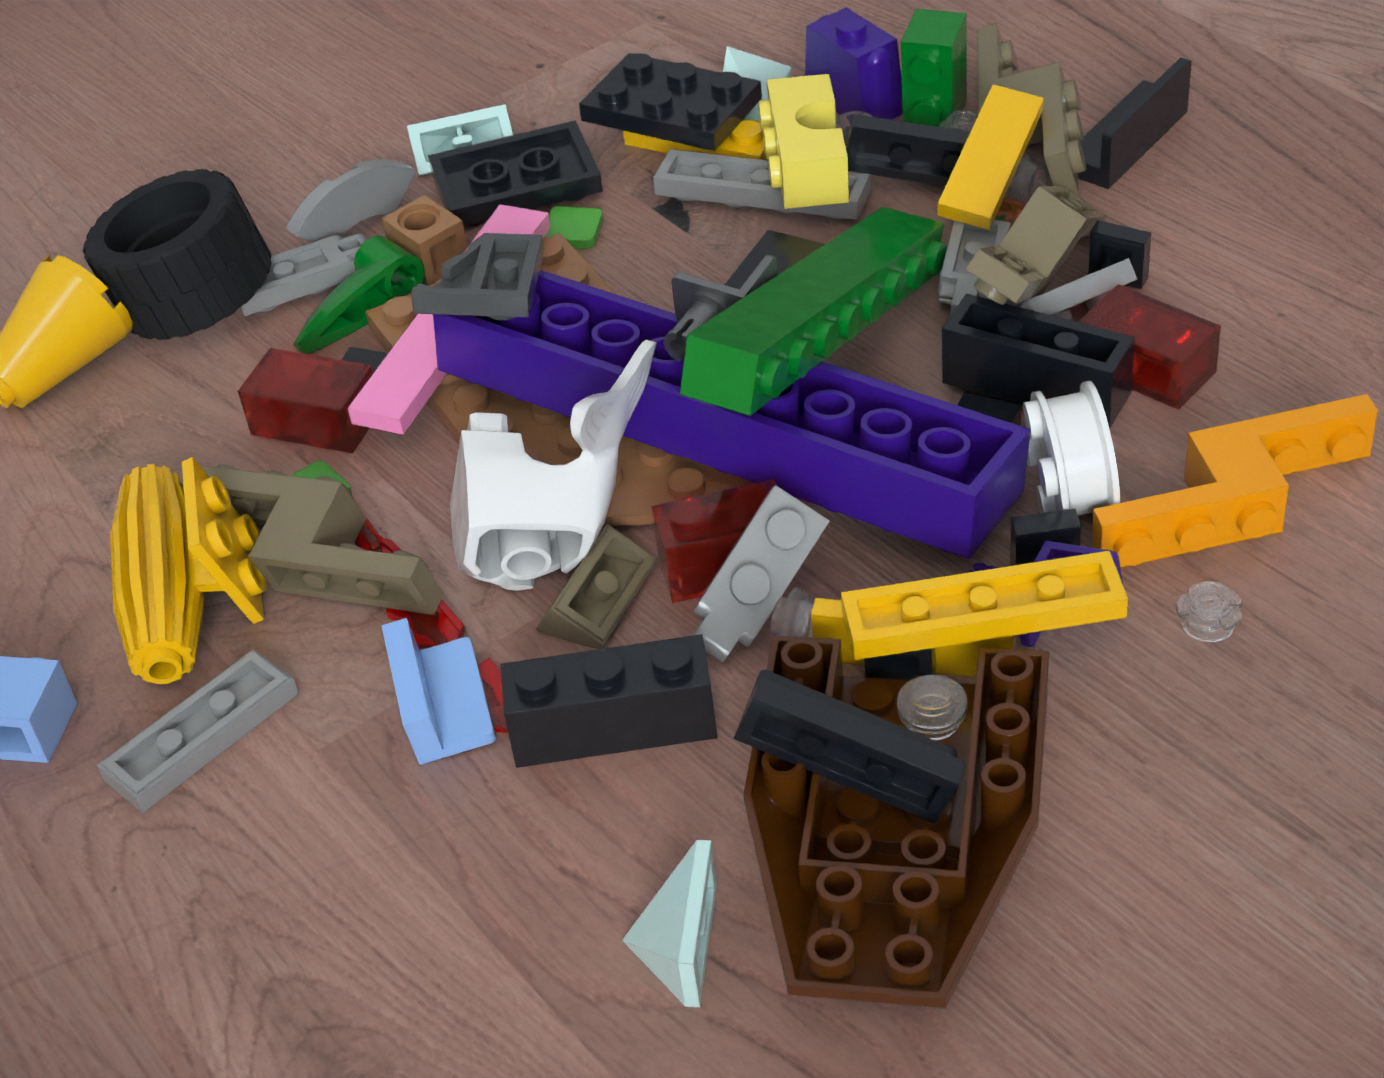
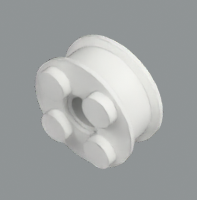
M1092 381L1082 382L1079 393L1045 399L1041 391L1032 392L1030 401L1023 403V412L1026 428L1031 429L1027 464L1029 467L1038 465L1041 485L1036 486L1039 512L1046 513L1076 509L1079 516L1093 513L1095 508L1120 503L1119 477L1112 437L1102 401Z

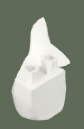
M645 340L641 343L622 374L608 392L590 395L574 405L570 428L572 437L582 448V453L579 458L565 465H550L532 459L525 452L521 433L508 432L506 415L502 413L470 414L468 429L461 430L450 500L452 540L458 570L473 578L495 584L501 588L520 591L533 589L536 578L560 568L562 572L568 573L587 556L605 523L616 484L619 444L644 391L657 342Z

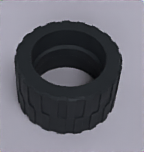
M207 169L176 172L169 176L157 178L144 186L142 185L134 189L130 194L112 204V207L97 219L95 225L89 230L86 236L87 241L83 245L84 258L94 275L108 287L105 293L113 306L116 307L121 301L133 321L131 333L146 339L157 338V340H166L173 337H184L196 331L205 330L215 325L218 321L229 317L243 304H246L254 296V293L262 287L272 264L270 260L272 257L271 252L232 180L221 172L209 171Z

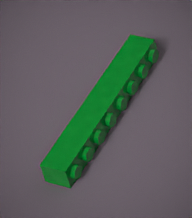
M881 207L688 333L680 395L751 416L770 400L777 398L782 391L799 378H803L807 372L821 361L828 359L833 352L845 343L853 340L858 333L870 324L875 323L879 317L891 308L896 307L900 301L912 292L917 291L925 282L938 275L943 267L947 251L946 243L941 242L944 223L886 207Z

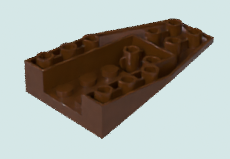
M773 635L767 664L768 671L952 747L957 751V759L966 762L960 785L934 824L808 771L804 768V764L797 763V765H794L752 747L743 794L744 805L788 995L946 1008L1038 827L1047 716L1049 651L979 647L976 683L967 684L843 676L841 639Z

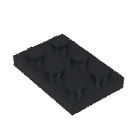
M628 53L579 103L581 121L716 151L757 105L758 101L762 99L761 81L741 77L734 72H717L698 68L686 62L674 63L651 58L643 53Z
M576 120L428 155L431 173L443 206L463 220V226H474L485 222L500 204L534 210L538 207L563 201H577L587 195L603 192L601 174Z

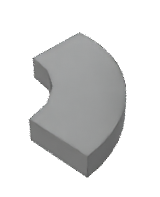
M374 159L356 163L353 165V170L344 173L332 182L326 179L318 185L300 204L286 229L295 236L312 242L333 235L343 237L348 230L361 220L376 215L387 216L396 211L416 170L406 163L389 159Z

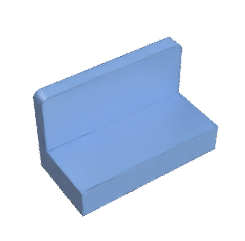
M407 618L381 625L402 724L419 765L493 743L496 740V734L471 639L463 637L419 650Z

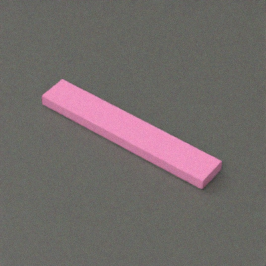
M500 204L474 240L484 233L542 235L544 238L551 228L548 212ZM417 314L349 405L348 412L352 424L404 435L447 374L439 371L437 366L433 314Z

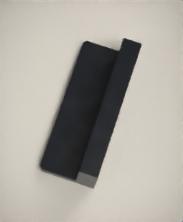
M1181 57L1154 83L1146 80L1140 82L1084 136V140L1080 141L1085 158L1086 171L1078 173V179L1110 189L1188 112L1191 60Z
M853 114L851 125L845 128L843 137L848 155V171L946 186L970 132Z
M768 670L760 671L734 736V739L794 765H797V763L804 764V768L808 771L934 824L960 785L966 764L965 761L957 759V751L952 747Z

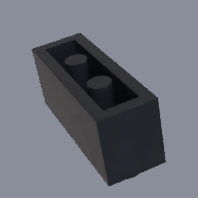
M965 294L942 327V383L1023 405L1024 402L1030 401L1032 392L1041 391L1045 399L1079 393L1082 382L1092 381L1102 401L1110 429L1132 393L1135 337L1009 304L1001 305L990 299Z
M703 634L500 664L504 717L516 768L717 738Z

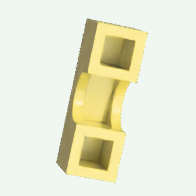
M829 74L768 79V100L758 101L761 133L763 132L765 158L768 160L771 189L781 188L784 209L849 203L848 155L842 129L836 128L835 98Z

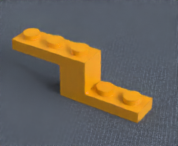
M1368 394L1188 432L1184 480L1189 488L1093 509L1091 547L1116 552L1121 568L1283 532L1289 484L1283 475L1369 457L1378 409Z

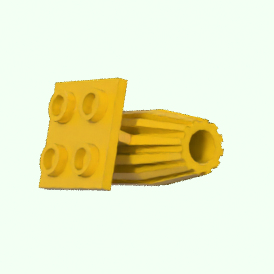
M193 457L182 461L183 488L179 484L180 476L176 472L172 473L170 468L166 466L156 467L155 464H147V467L140 468L138 466L132 469L131 474H126L120 485L110 532L113 613L127 662L135 676L140 675L143 681L155 684H168L183 678L184 673H189L193 669L204 610L203 592L225 591L253 624L264 620L262 592L267 590V582L248 557L260 534L258 527L248 514L241 516L231 504L228 491L223 482L216 475L209 477Z

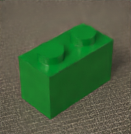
M926 9L915 10L901 40L903 122L956 129L967 102V13Z

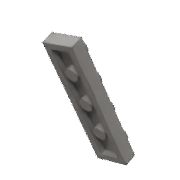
M673 149L669 150L653 177L655 195L675 197L681 201L699 200L724 203L730 207L748 206L773 209L785 214L797 212L822 215L834 220H858L871 192L870 174L848 171L849 203L784 209L781 188L771 189L768 160Z

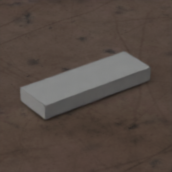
M254 649L99 763L97 767L103 781L140 812L144 813L296 697L299 693L295 681Z

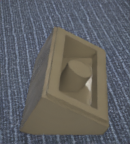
M607 524L536 629L552 637L601 649L659 559Z

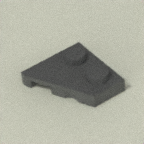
M482 234L468 245L467 251L452 257L441 266L442 280L430 287L419 283L412 289L413 314L489 316L495 320H509L515 317L529 318L543 259L542 235Z

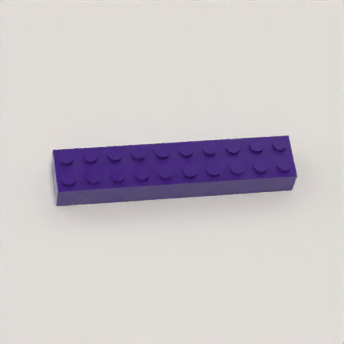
M543 270L539 272L529 318L515 317L509 320H495L489 316L433 314L439 371L510 395L517 400L527 401L555 411L568 418H571L574 405L583 398L597 393L608 392L643 341L657 342L644 391L623 434L624 437L770 489L776 485L793 497L819 505L829 511L850 516L878 526L885 531L909 537L937 547L944 552L953 553L967 559L971 558L1024 491L1031 429L823 361L751 416L680 395L684 357L681 362L676 361L669 355L664 346V337L678 323L675 313Z

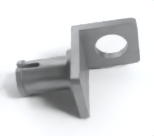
M766 255L740 289L677 272L671 279L675 315L678 323L664 337V346L669 355L676 361L681 362L685 355L688 333L759 288L763 282L766 283L778 275L777 258Z

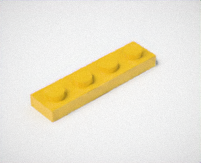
M1110 551L841 592V603L855 661L1127 618L1128 597Z

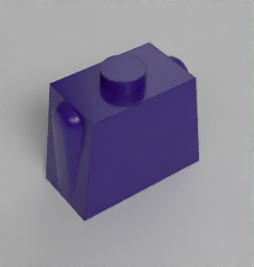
M847 7L831 15L822 16L816 22L806 26L805 76L829 74L835 98L836 113L850 122L853 114L890 120L903 114L902 78L897 38Z

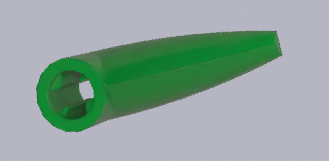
M373 236L367 239L356 252L354 260L355 272L341 282L313 311L293 344L295 348L305 356L366 326L368 321L365 311L385 304L392 298L410 294L417 284L423 283L425 270L421 260L384 236Z

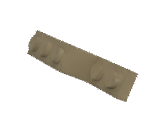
M997 23L977 28L979 113L993 84L1043 97V112L1027 146L1043 142L1044 159L1053 186H1064L1078 196V173L1086 171V163L1080 141L1084 140V135L1078 111L1081 110V101L1075 80L1065 81L1060 62L1014 74V70L1018 69V63L1012 41L1007 40L1003 42Z
M1038 186L1000 245L980 248L966 270L978 277L974 287L1001 305H1004L1007 300L1018 303L1044 293L1080 238L1089 236L1097 220L1104 222L1107 215L1064 186Z
M223 464L216 467L200 465L209 477L216 475L223 482L228 491L231 504L241 516L248 514L256 525L264 526L248 557L275 592L431 615L435 614L444 593L430 574L426 563L420 557L406 551H394L392 554L367 551L354 545L366 518L351 497L349 489L342 482L325 476L311 479L288 476L285 473L274 470L261 473L238 470ZM182 476V478H181V480H180V482H179V484L182 486V488H183V476Z

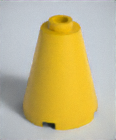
M47 255L37 265L0 332V406L8 408L11 404L24 408L122 341L132 331L133 321L121 301L113 309L102 297L108 287L81 265L64 256L57 255L51 261L50 255Z

